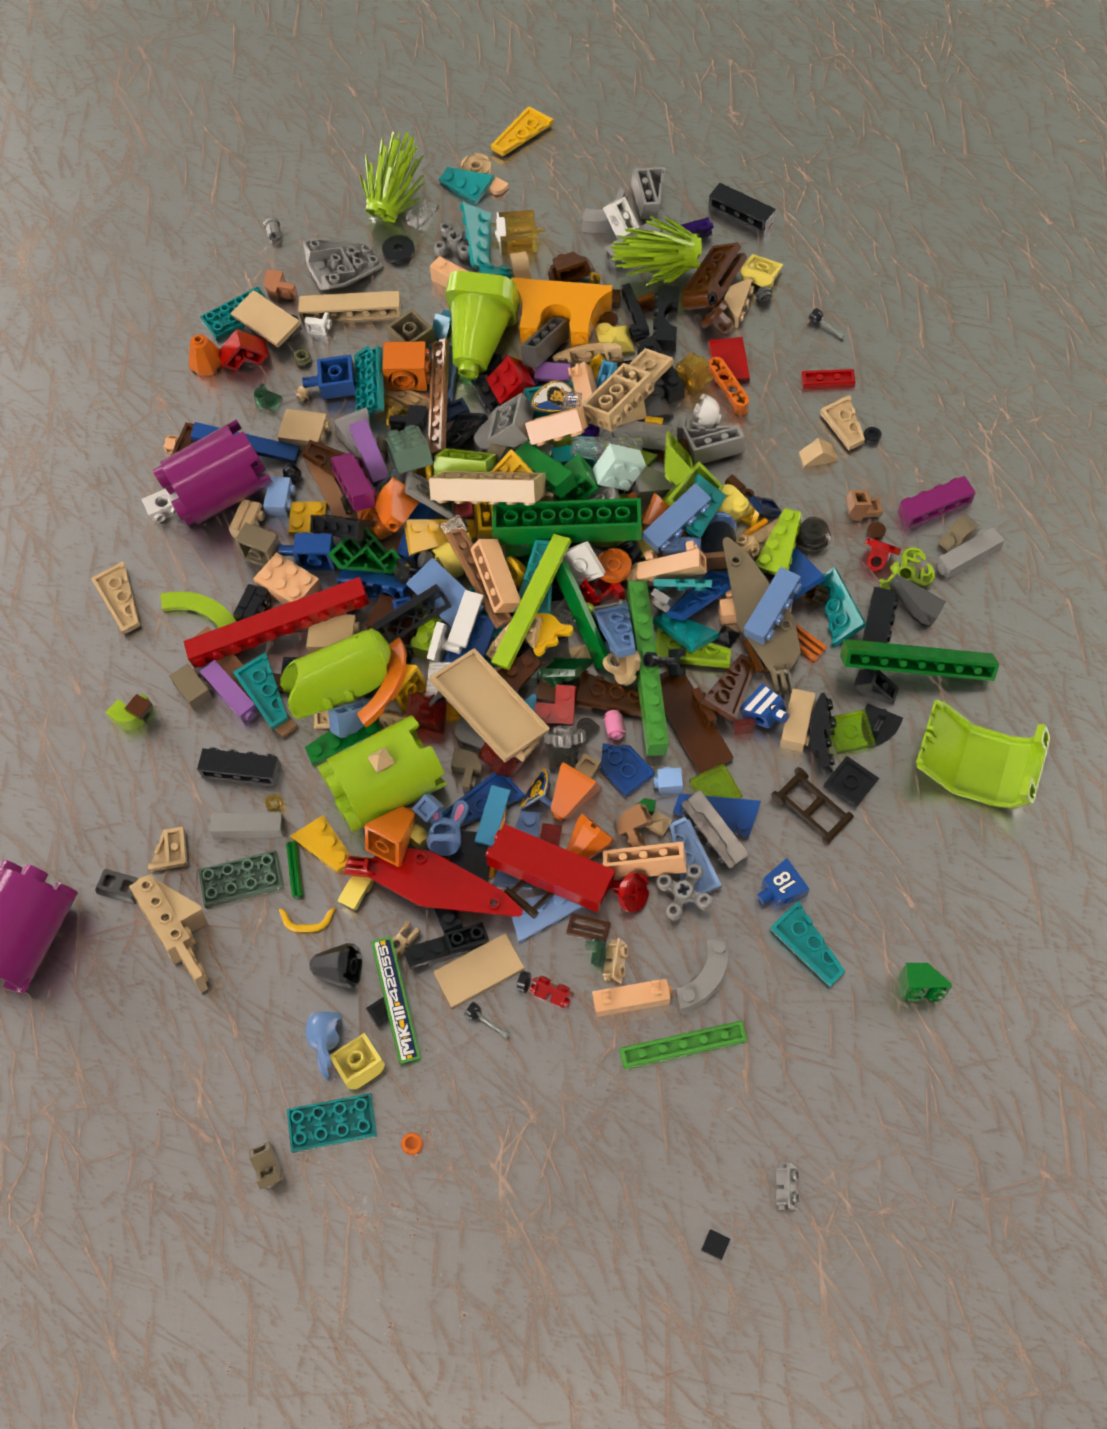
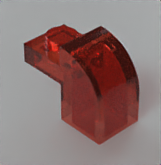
M486 742L477 756L491 766V772L505 777L513 776L519 772L523 764L516 757H512L507 762H504Z

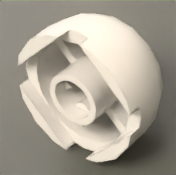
M702 394L699 398L702 401L700 404H696L690 422H693L690 424V427L699 429V426H705V429L712 428L714 424L720 422L722 416L719 414V403L711 396Z

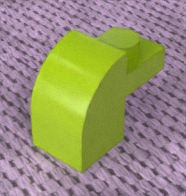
M143 693L140 695L144 699L150 701L149 698L145 696ZM119 699L105 712L114 724L125 730H134L145 724L143 719L140 720L124 709L127 705Z

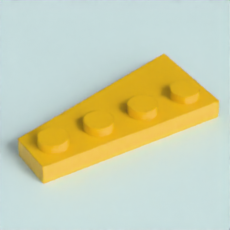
M528 106L491 144V150L505 156L553 125L554 119Z
M407 519L404 523L409 556L424 550L430 551L448 542L445 536L446 533L462 527L465 532L470 534L471 539H475L477 536L474 519Z

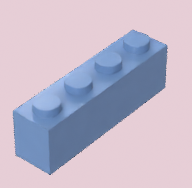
M695 483L643 531L642 539L657 553L661 549L663 551L666 550L674 537L676 539L680 537L684 532L683 529L687 525L691 526L697 520L696 516L700 513L704 514L710 508L711 497Z
M780 567L743 628L745 637L762 645H765L767 640L770 641L773 638L776 625L782 623L785 610L790 609L794 595H798L802 589L801 576Z

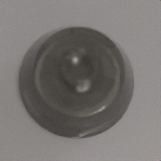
M809 517L801 523L796 542L798 547L804 552L817 551L819 553L829 545L831 532L827 523L822 518Z

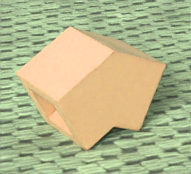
M170 434L165 437L163 448L167 454H172L179 436Z

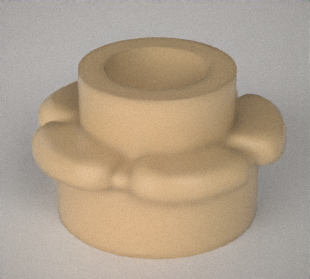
M302 386L295 389L297 398L305 401V399L309 400L310 391Z

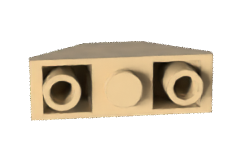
M752 278L729 286L724 300L728 303V306L724 313L732 321L735 328H738L739 323L744 321V310L748 309L750 303L749 296H753L755 286H752Z

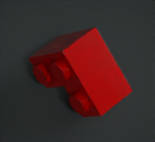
M237 329L219 349L222 367L235 371L245 361L261 365L269 355L265 339Z
M556 685L555 704H535V713L546 725H574L576 686Z

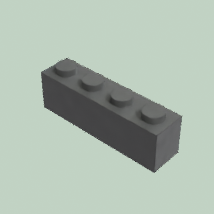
M553 316L521 345L522 365L538 368L568 340V319Z

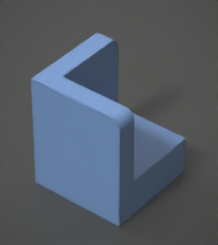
M424 794L412 810L427 823L438 810H442L445 806L432 794Z

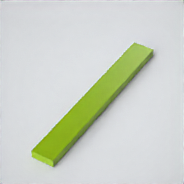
M553 534L491 661L493 665L510 670L572 542L570 538Z

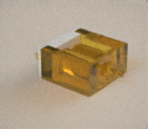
M534 210L498 212L496 223H491V226H497L494 236L498 238V242L492 243V246L499 247L500 255H510L523 251L535 253L537 252L536 236H538V232H545V229H538L535 226Z

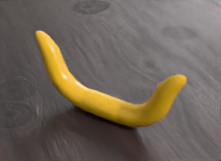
M335 907L331 908L326 913L324 919L318 924L298 925L290 921L288 913L284 909H279L283 924L287 929L299 933L323 930L329 925L336 910Z

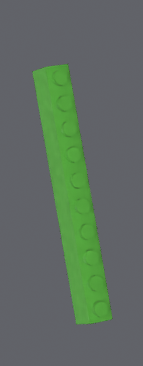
M628 581L626 599L629 606L635 650L638 651L641 659L639 671L636 670L646 756L666 755L669 739L659 666L657 664L656 667L649 668L645 667L642 662L643 655L646 652L657 654L647 581Z

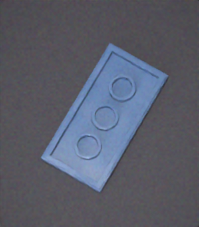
M431 558L406 585L416 595L421 594L435 584L440 586L452 607L438 616L452 628L466 589L436 560ZM442 597L435 600L433 607L440 608L445 605ZM482 604L480 606L478 615L485 609V607Z

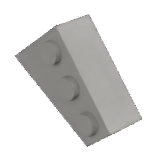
M665 167L634 168L631 186L640 219H651L650 216L657 218Z
M722 425L705 429V426H699V429L682 427L683 439L688 441L693 464L697 462L704 464L745 452V436L739 425Z

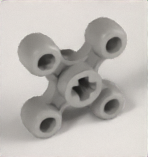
M449 222L441 223L440 234L447 238V240L444 242L438 241L434 244L435 255L443 257L448 250H451L452 252H458L460 259L469 260V246L464 244L467 241L465 236L466 227L463 232H460L459 230H453Z
M698 864L689 865L684 881L675 882L668 874H661L657 878V886L660 890L671 891L675 895L674 901L666 908V914L671 920H678L682 917V909L686 903L694 902L704 911L709 910L713 905L712 897L709 894L698 893L694 889L695 883L703 877V870ZM663 881H668L667 884H662ZM683 889H687V894H686V895H683V894H682V893H683V891H682ZM703 900H708L706 904L701 903ZM676 909L677 912L675 914H672V910Z

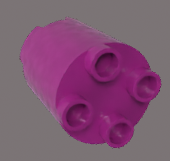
M237 419L160 461L161 465L152 470L163 489H166L170 495L175 492L177 493L178 498L171 501V504L180 519L184 520L188 526L195 522L199 525L274 483L269 474L258 477L266 468L244 432L233 435L242 429Z
M3 859L0 863V979L5 980L4 988L24 994L78 892L58 882L53 887L45 882L48 874L33 865L25 864L24 868L11 861Z

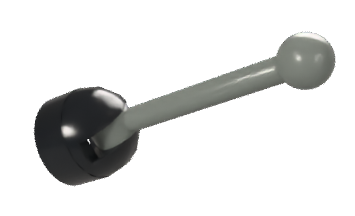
M815 308L808 318L813 323L822 322L835 332L839 339L845 337L843 332H839L823 319L824 316L821 310Z
M472 1002L464 1013L465 1017L470 1020L481 1019L501 1033L504 1039L510 1037L509 1031L502 1030L482 1016V1010L478 1004Z

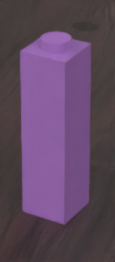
M365 418L349 424V431L373 488L376 486L380 488V485L390 481V475Z
M215 660L200 670L203 679L207 681L210 687L243 724L253 720L256 714L259 713L256 705Z

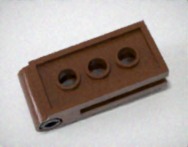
M738 242L712 246L700 267L682 291V306L685 310L706 309L717 306L747 259L745 253H738L741 249Z

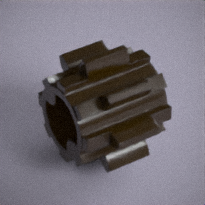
M821 584L805 592L806 602L810 603L813 607L824 606L829 600L828 589L824 588Z

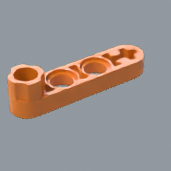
M712 357L709 360L708 370L732 404L733 413L741 417L747 415L749 409L748 395L724 360L720 357ZM726 375L729 379L722 380L720 377ZM733 387L736 388L737 391L730 392L728 389Z

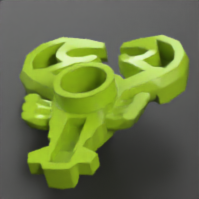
M909 547L902 553L901 566H899V561L891 565L890 569L893 574L888 580L881 578L879 580V587L890 590L891 586L889 584L896 574L919 587H926L932 584L935 578V571L930 564H926L928 572L925 573V567L923 566L919 578L916 577L917 568L909 564V562L919 564L921 561L917 560L916 557H920L925 561L926 556L921 549Z

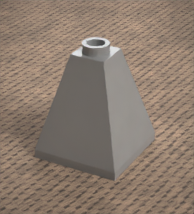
M367 408L334 420L337 438L358 458L361 457L349 431V424L366 418L370 427Z
M646 466L631 488L625 491V493L636 492L637 498H641V509L647 506L654 493L663 499L675 483H670L665 478V473Z

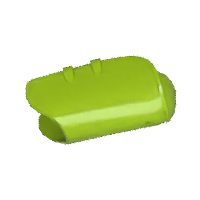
M371 628L290 662L283 671L280 685L286 693L290 694L288 708L293 717L301 719L324 710L327 712L340 704L352 703L356 698L378 688L387 674V664L391 656L390 646L385 638L378 631Z

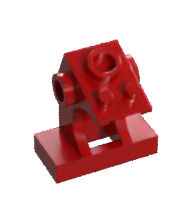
M584 578L579 586L585 602L591 603L594 607L601 605L613 596L617 601L620 599L625 600V589L619 582L607 583L599 579L592 584H588L587 579ZM600 589L602 594L596 595L595 591Z

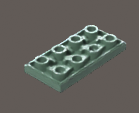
M276 850L198 869L205 908L284 889Z

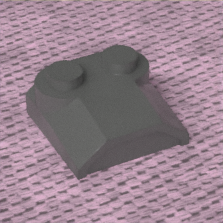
M654 385V391L644 400L647 416L664 418L663 420L673 418V413L665 397L664 388L660 385ZM641 419V420H637V421L645 422V419Z

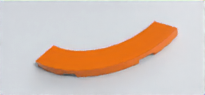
M400 637L389 644L391 656L387 665V674L382 685L369 703L357 712L366 728L384 713V708L390 701L394 700L404 681L407 670V651Z

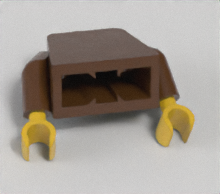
M570 252L559 254L556 258L552 259L553 265L550 266L548 271L550 281L573 282L590 274V284H595L594 280L598 284L600 283V275L594 273L595 269L587 257Z

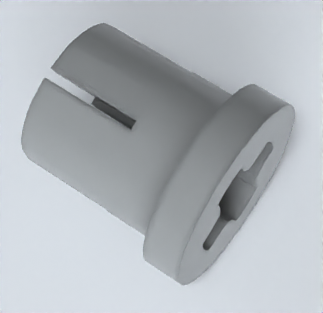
M277 218L266 219L263 224L267 230L268 238L270 240L279 239L281 237L279 220Z

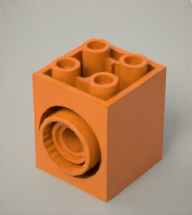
M425 341L384 342L382 369L385 387L389 389V392L409 389L412 391H427V385L430 384L431 377L429 370H431V360H428L430 359V351L426 349Z

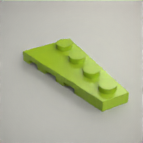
M784 508L755 562L761 572L776 575L780 567L789 571L793 560V550L796 547V537L799 534L802 521V513L800 511Z
M657 629L656 652L658 657L669 658L668 649H686L661 629ZM709 643L693 653L686 649V657H679L680 664L729 668L731 649Z

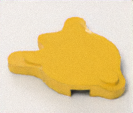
M537 613L535 617H542L543 622L536 648H534V654L542 656L547 648L557 646L559 644L558 637L571 636L574 632L573 627L560 623L551 614Z

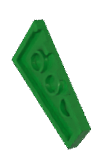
M376 720L367 728L363 726L356 733L349 734L345 738H340L329 730L307 745L305 749L312 766L381 731V728Z

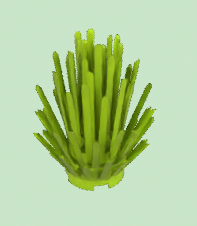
M392 132L388 151L387 146L383 144V138L381 139L374 179L372 162L368 163L366 155L365 170L367 182L359 174L367 203L365 212L373 217L384 218L383 221L395 223L398 215L421 198L419 197L415 200L411 198L426 183L423 182L414 189L424 177V175H421L408 190L411 180L424 157L422 155L419 161L418 158L414 160L406 177L418 145L413 146L415 138L410 137L404 153L409 137L408 132L404 135L401 147L400 133L398 132L397 138L394 139L395 134Z
M650 216L651 219L659 223V225L648 220L646 222L674 235L658 231L628 228L624 230L638 235H616L618 238L627 239H623L622 242H613L614 245L611 246V249H614L613 251L615 252L611 260H622L623 263H626L617 264L616 267L633 268L648 266L635 269L626 275L653 270L661 271L653 274L652 277L655 278L651 279L646 286L665 279L663 283L668 282L670 284L690 269H698L701 263L697 262L699 254H702L701 238H698L699 234H692L671 218L670 220L665 218V220L672 226Z

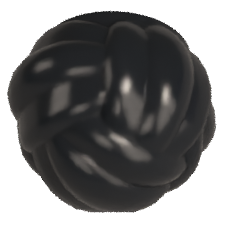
M287 464L283 468V477L291 478L293 483L298 482L301 478V470L293 464Z

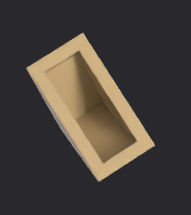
M817 438L799 451L803 468L838 461L833 444Z

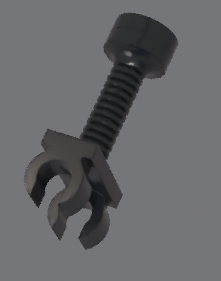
M668 649L669 658L658 657L654 652H646L643 655L642 662L645 667L654 668L657 664L669 665V676H686V668H680L679 658L681 656L686 657V649Z

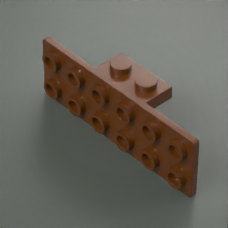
M669 670L661 673L660 681L665 715L698 774L702 775L732 761L734 757L716 727L718 714L700 703L706 693H702L699 687L694 689L687 676H669Z

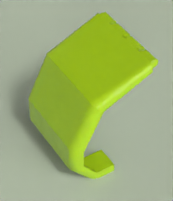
M934 700L916 764L918 769L954 795L993 807L1016 809L1032 804L1035 800L1050 742V734L1046 725L1037 724L1035 736L1025 738L1006 735L974 725L946 702Z

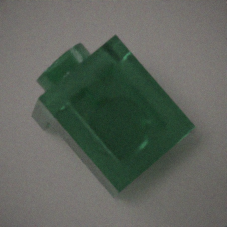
M263 383L254 391L253 396L256 405L273 413L283 401L282 396L268 391Z
M599 939L586 940V950L595 951L592 952L591 957L594 971L603 973L607 951L606 943Z

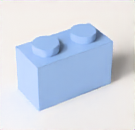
M270 476L274 483L267 486L263 505L266 515L288 517L292 504L291 498L295 495V485L292 484L289 477Z

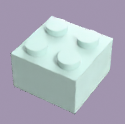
M609 444L592 471L598 485L628 491L646 467L640 450Z

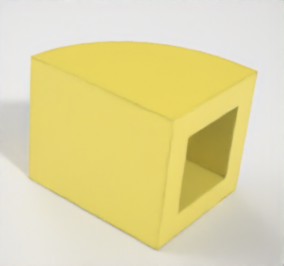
M419 823L415 824L409 842L417 849L425 850L428 847V830Z

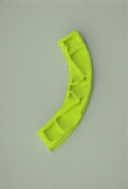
M184 591L160 593L164 612L175 610L195 611L214 622L218 628L237 622L223 605L207 596Z

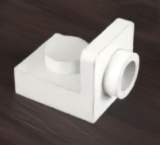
M327 312L324 313L322 319L306 317L304 321L306 331L309 334L327 336L328 330L332 327V320Z

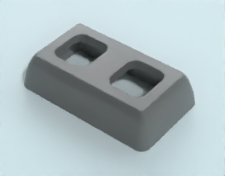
M104 869L95 891L99 895L135 905L137 902L132 892L126 893L120 891L125 880L135 883L139 878ZM107 875L116 877L110 888L102 886Z

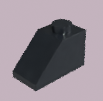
M861 669L858 671L854 687L866 697L888 704L895 703L899 687L880 670Z

